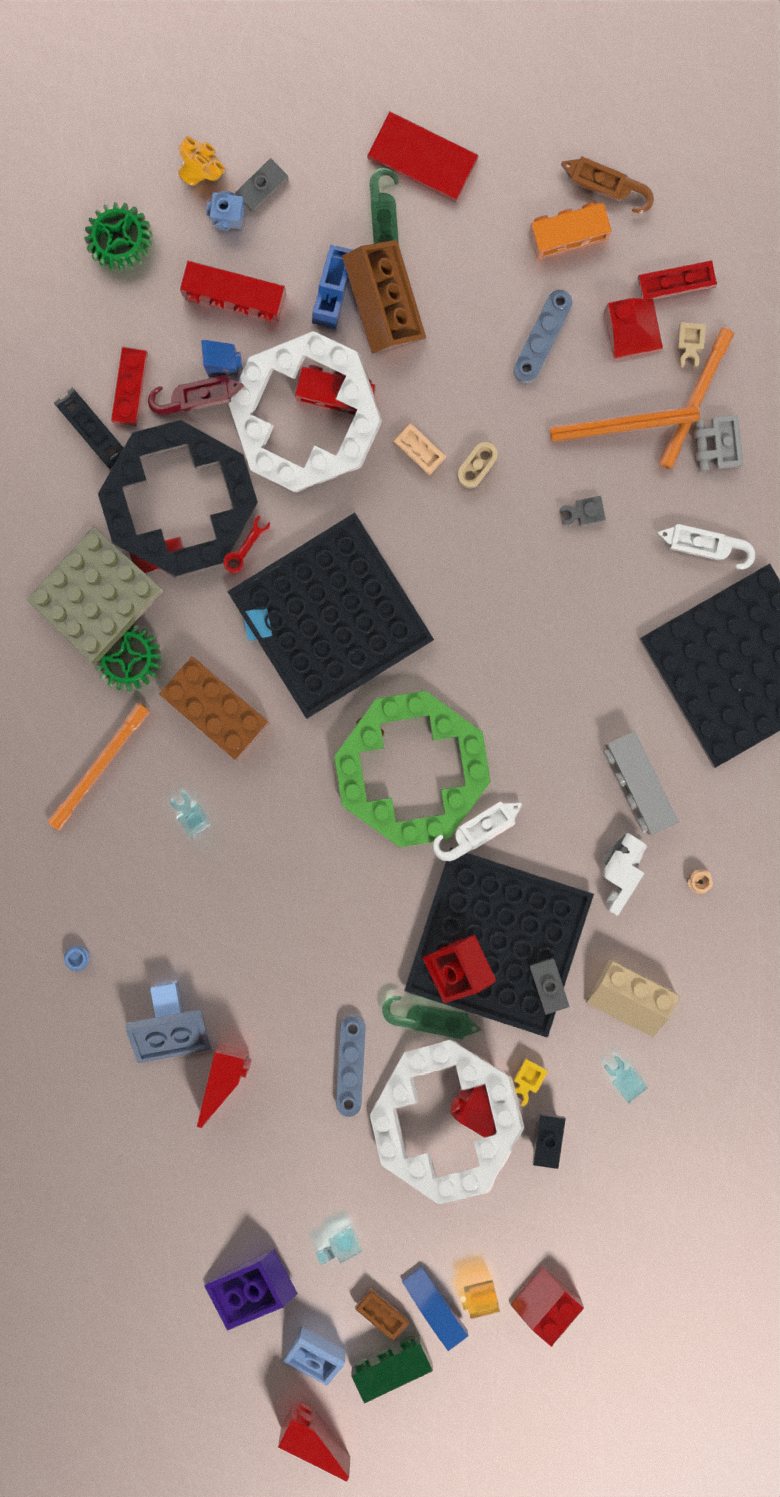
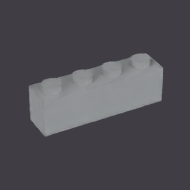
M636 731L605 744L607 748L604 751L609 764L614 763L618 771L615 774L616 779L621 787L625 786L629 794L626 796L627 802L632 810L636 809L640 817L637 819V822L642 832L647 831L648 835H654L679 823Z

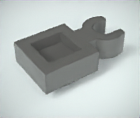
M601 496L576 500L577 508L563 506L559 509L560 513L569 512L571 515L569 520L562 521L563 526H569L578 519L580 526L606 521Z

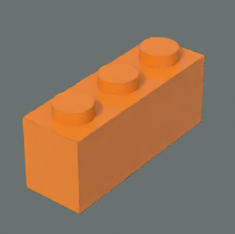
M591 202L583 205L582 209L575 211L565 209L560 211L557 216L550 218L547 215L540 216L531 223L529 232L536 257L539 259L608 240L612 230L604 203L596 204V202Z

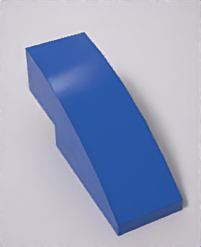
M330 244L312 312V324L336 329L349 279L342 255L352 251V249Z
M423 1266L402 1281L418 1309L447 1351H450L468 1337V1329L453 1311L452 1305Z

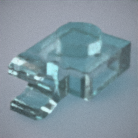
M349 1227L328 1238L331 1246L317 1251L316 1257L320 1265L327 1263L335 1257L342 1263L361 1253L362 1248L352 1228Z

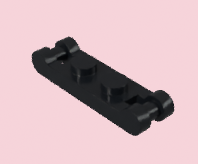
M71 387L67 391L68 394L61 400L58 398L54 404L111 471L124 447L76 390ZM76 402L78 406L70 412L68 407ZM113 446L116 451L108 457L105 451Z

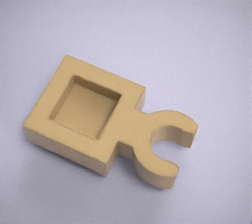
M680 323L677 350H684V354L679 360L680 367L685 366L686 358L693 360L694 369L698 367L700 358L696 351L702 352L704 350L706 324Z

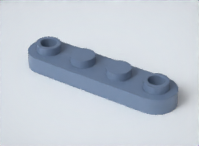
M555 290L549 295L515 363L513 372L519 382L530 383L536 379L572 307V297L567 291ZM558 298L563 299L564 305H557L555 300ZM524 365H529L531 367V371L524 372L522 370V367Z
M357 1015L345 1017L340 1027L336 1106L339 1113L346 1117L356 1115L360 1111L362 1104L366 1026L364 1020ZM352 1024L358 1028L355 1033H351L348 1030V1027ZM351 1100L354 1105L352 1108H346L344 1102Z

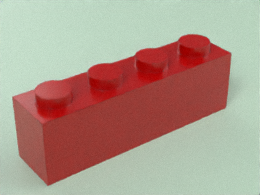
M188 260L180 286L182 296L191 303L199 304L202 301L209 303V306L214 309L223 310L224 307L233 309L235 314L241 316L252 314L258 316L259 320L271 323L272 320L279 322L286 296V289L283 285Z

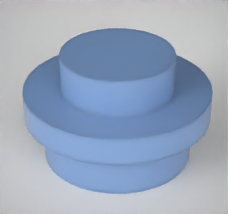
M73 946L64 955L66 966L73 971L83 970L90 961L88 951L82 946Z

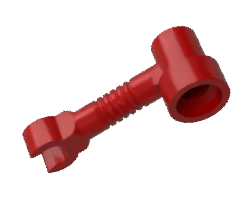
M261 516L255 518L251 532L237 552H231L225 556L224 568L227 572L236 574L243 569V559L261 534L269 530L270 522L267 523L266 527L259 528L257 522ZM231 562H236L238 566L236 568H232L229 566V564Z

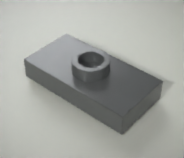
M270 158L235 194L236 196H243L245 205L254 213L289 178Z
M554 958L530 965L529 967L545 1014L547 1015L570 1007Z

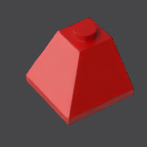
M629 298L607 304L604 313L614 359L663 350L654 300Z

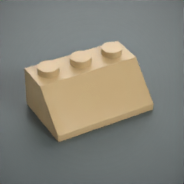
M608 958L586 1003L654 1037L670 1018L680 996L674 991Z

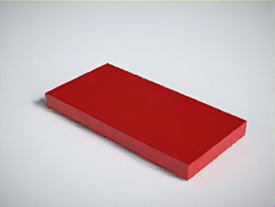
M390 111L367 155V159L457 202L479 157L478 154Z

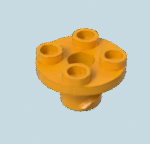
M186 136L179 144V153L184 162L179 167L178 174L188 185L196 186L205 178L216 181L225 172L224 165L215 156V148L208 142L202 144Z

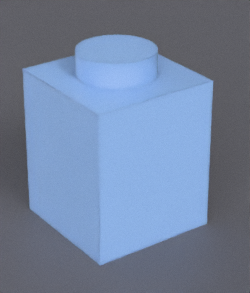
M178 981L156 984L150 988L155 1018L178 1014L183 1011Z

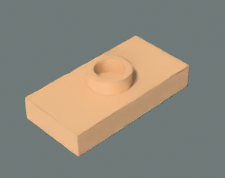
M411 423L393 440V443L428 476L446 459V456Z

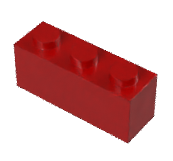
M309 365L308 368L302 366L295 393L296 401L355 415L358 410L336 399L346 375L338 371H333V374L324 372L323 368L316 365ZM369 379L373 394L375 395L376 384H372V381Z

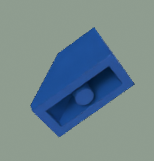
M201 340L203 366L208 377L238 375V367H242L241 352H236L234 344Z

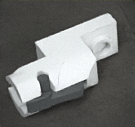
M629 833L623 834L603 856L606 865L603 871V878L619 887L617 892L613 890L607 898L606 903L609 905L606 909L617 916L645 874L637 869L635 865L640 864L648 845Z

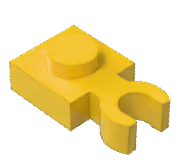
M526 1057L513 1079L519 1084L518 1087H515L516 1094L521 1093L523 1095L520 1103L523 1107L528 1103L529 1090L537 1093L548 1073L547 1069Z

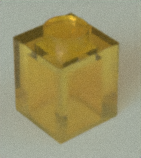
M493 1280L464 1286L465 1295L460 1296L464 1312L469 1311L471 1319L500 1312Z

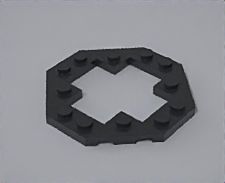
M182 420L132 432L98 492L112 544L125 549L174 578L224 565L225 556L231 552L258 503L244 454ZM188 446L195 470L220 464L233 509L210 515V521L216 537L215 540L168 552L161 529L139 535L136 534L123 489L147 483L141 458Z

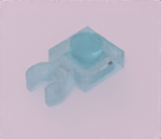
M182 792L181 794L185 799L182 805H177L173 799L170 802L173 808L182 812L176 818L189 837L193 839L210 827L212 823L197 803L192 807L190 806V797L185 792Z
M615 1056L618 1067L613 1070L605 1064L604 1068L608 1074L617 1077L612 1081V1084L629 1104L648 1087L632 1067L625 1071L624 1062L620 1057Z

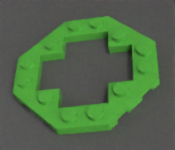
M427 691L375 698L364 716L334 755L342 806L398 847L434 842L435 838L439 835H443L442 840L450 839L491 782L483 732ZM429 716L432 740L451 737L458 738L465 785L440 789L444 814L396 822L391 797L367 801L359 752L384 748L380 723Z

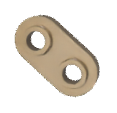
M489 442L477 444L461 465L457 478L463 487L469 489L477 487L495 464L498 452L493 444ZM483 452L488 453L489 459L482 460L480 454ZM472 472L475 478L467 480L465 474Z

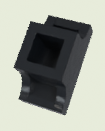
M540 1113L538 1122L536 1121L533 1140L532 1163L534 1166L559 1168L566 1121L564 1116Z

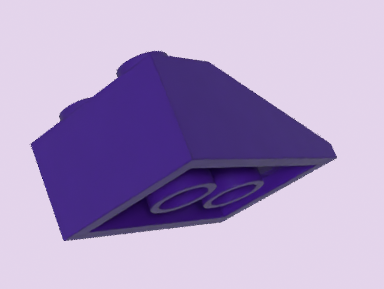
M275 1249L250 1259L204 1285L227 1331L284 1308L298 1294Z

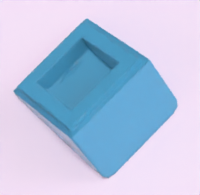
M267 609L246 611L262 638L272 636V630L268 629L265 624V617L268 614ZM244 620L248 640H256V637Z

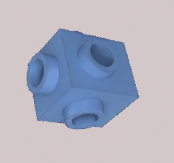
M230 191L213 192L212 201L208 200L206 215L210 216L212 225L220 230H230V228L242 229L245 210L243 196H236Z

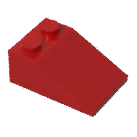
M219 1044L217 1047L198 1118V1128H202L237 1087L241 1078H246L252 1060L247 1058L248 1050Z
M294 1401L281 1427L278 1448L347 1482L350 1474L349 1454L311 1405L305 1402L298 1403Z

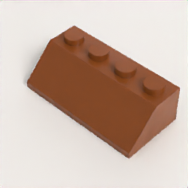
M398 241L363 245L342 255L372 354L392 350L425 339L426 334Z

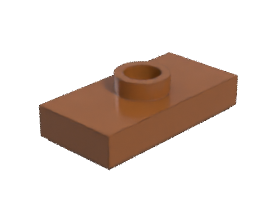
M372 1287L355 1306L356 1311L393 1342L410 1323V1319Z

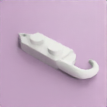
M676 524L675 527L657 532V535L670 546V550L709 559L723 560L730 554L732 548L744 550L748 556L747 561L743 564H737L735 566L736 569H747L755 560L754 547L745 540L681 524Z
M499 802L461 825L456 831L458 846L449 852L440 850L439 843L443 839V835H439L433 842L432 849L434 854L443 861H452L468 851L476 849L515 825V818L522 807V803L503 804Z

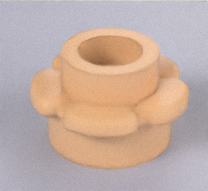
M695 870L690 874L691 878L688 879L689 888L694 890L696 894H704L713 886L711 874L706 870ZM699 879L703 881L702 884L698 883Z

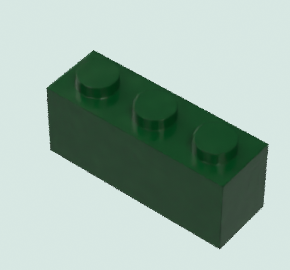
M420 1335L415 1338L409 1336L400 1341V1345L394 1348L386 1347L381 1349L377 1356L373 1358L358 1360L354 1367H352L351 1377L365 1404L432 1372L433 1363Z

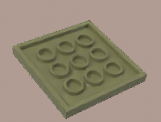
M93 527L26 600L95 665L161 595L163 590L97 528Z

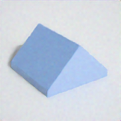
M301 1327L283 1362L327 1386L343 1368L346 1350Z

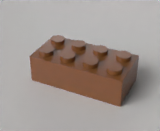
M193 656L189 658L159 693L162 698L234 760H239L270 724L267 719Z

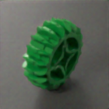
M114 202L113 209H109L104 204L103 208L105 211L101 213L99 210H96L97 219L89 217V222L92 226L85 227L86 233L89 234L84 237L85 242L89 244L87 250L89 253H93L92 258L94 261L100 260L99 264L103 268L109 265L110 271H114L118 265L119 270L123 272L125 269L124 265H128L133 270L134 261L142 264L140 256L148 257L149 255L145 248L152 247L151 241L148 240L153 237L152 232L148 230L151 226L148 221H144L145 215L143 213L137 214L138 210L134 206L129 210L128 204L124 202L120 209L117 202ZM120 220V221H119L117 224H115V225H110V224H109V223H111V222H113V221ZM132 224L138 228L136 243L129 236ZM101 232L105 233L108 238L105 251L100 247ZM121 235H123L124 239L117 238L116 240L114 238V236L120 237ZM122 249L129 250L126 253L117 254Z
M134 625L132 631L129 628L119 640L123 639L119 652L109 655L110 648L98 661L102 664L95 667L96 671L105 670L100 676L102 680L110 677L107 683L108 686L112 687L117 681L116 689L119 691L123 689L124 684H126L128 692L132 691V684L138 690L142 689L140 681L142 680L146 685H149L151 682L147 676L157 677V674L151 671L152 668H161L160 664L154 663L155 659L162 658L161 654H154V651L160 649V645H151L156 638L153 635L146 638L148 634L147 629H143L138 634V625ZM131 638L139 639L145 646L147 653L135 652ZM126 652H129V654L133 656L139 657L133 658L132 661L130 660L131 663L127 664L126 661L119 659L123 658V655H126ZM147 661L142 672L133 677L132 673H134L135 665L139 662ZM109 662L120 663L123 672H125V678L117 676L112 671Z

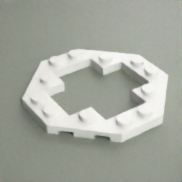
M312 331L248 358L238 381L244 387L231 398V402L228 404L251 471L293 492H299L317 483L320 484L336 478L338 475L362 467L381 426L382 418L377 410L373 398L374 394L369 379L366 377L360 353ZM306 356L346 375L336 399L358 410L337 456L314 446L305 468L264 449L274 425L253 414L273 369L296 379Z
M447 1040L404 1052L370 1114L381 1166L437 1204H445L490 1192L497 1174L505 1165L512 1152L513 1145L524 1130L512 1077L495 1068L475 1053L468 1051L454 1040ZM456 1066L462 1090L486 1085L497 1135L474 1140L480 1167L436 1178L431 1153L407 1158L396 1109L419 1103L414 1077Z

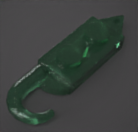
M381 168L375 171L369 182L374 244L398 241L396 200L390 194L380 193L379 180L383 176H390L396 185L399 183L396 173L388 168Z
M401 996L389 997L382 1006L384 1019L394 1026L457 1039H464L465 1036L481 1031V1028L468 1017V1013L417 1004L409 1009L406 1017L393 1015L390 1012V1006L395 1001H401Z

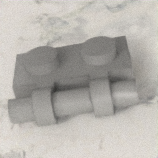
M738 415L712 418V428L706 429L704 419L694 422L695 430L693 431V436L697 441L698 453L695 454L696 461L699 462L700 471L710 470L709 460L716 459L717 469L741 467L744 465ZM713 437L715 450L708 451L706 438Z

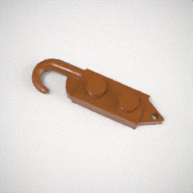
M583 156L580 159L561 162V166L571 178V183L614 201L626 199L631 191L642 194L646 199V203L640 208H632L634 213H645L653 205L654 196L651 189L647 185L633 180L621 172Z

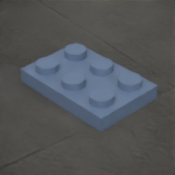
M201 1009L126 1023V1033L138 1063L212 1050V1042Z

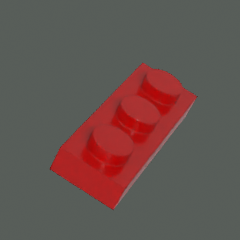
M712 260L641 274L637 277L641 299L648 300L715 288L717 286Z
M122 347L111 417L112 423L137 426L148 357L147 350Z

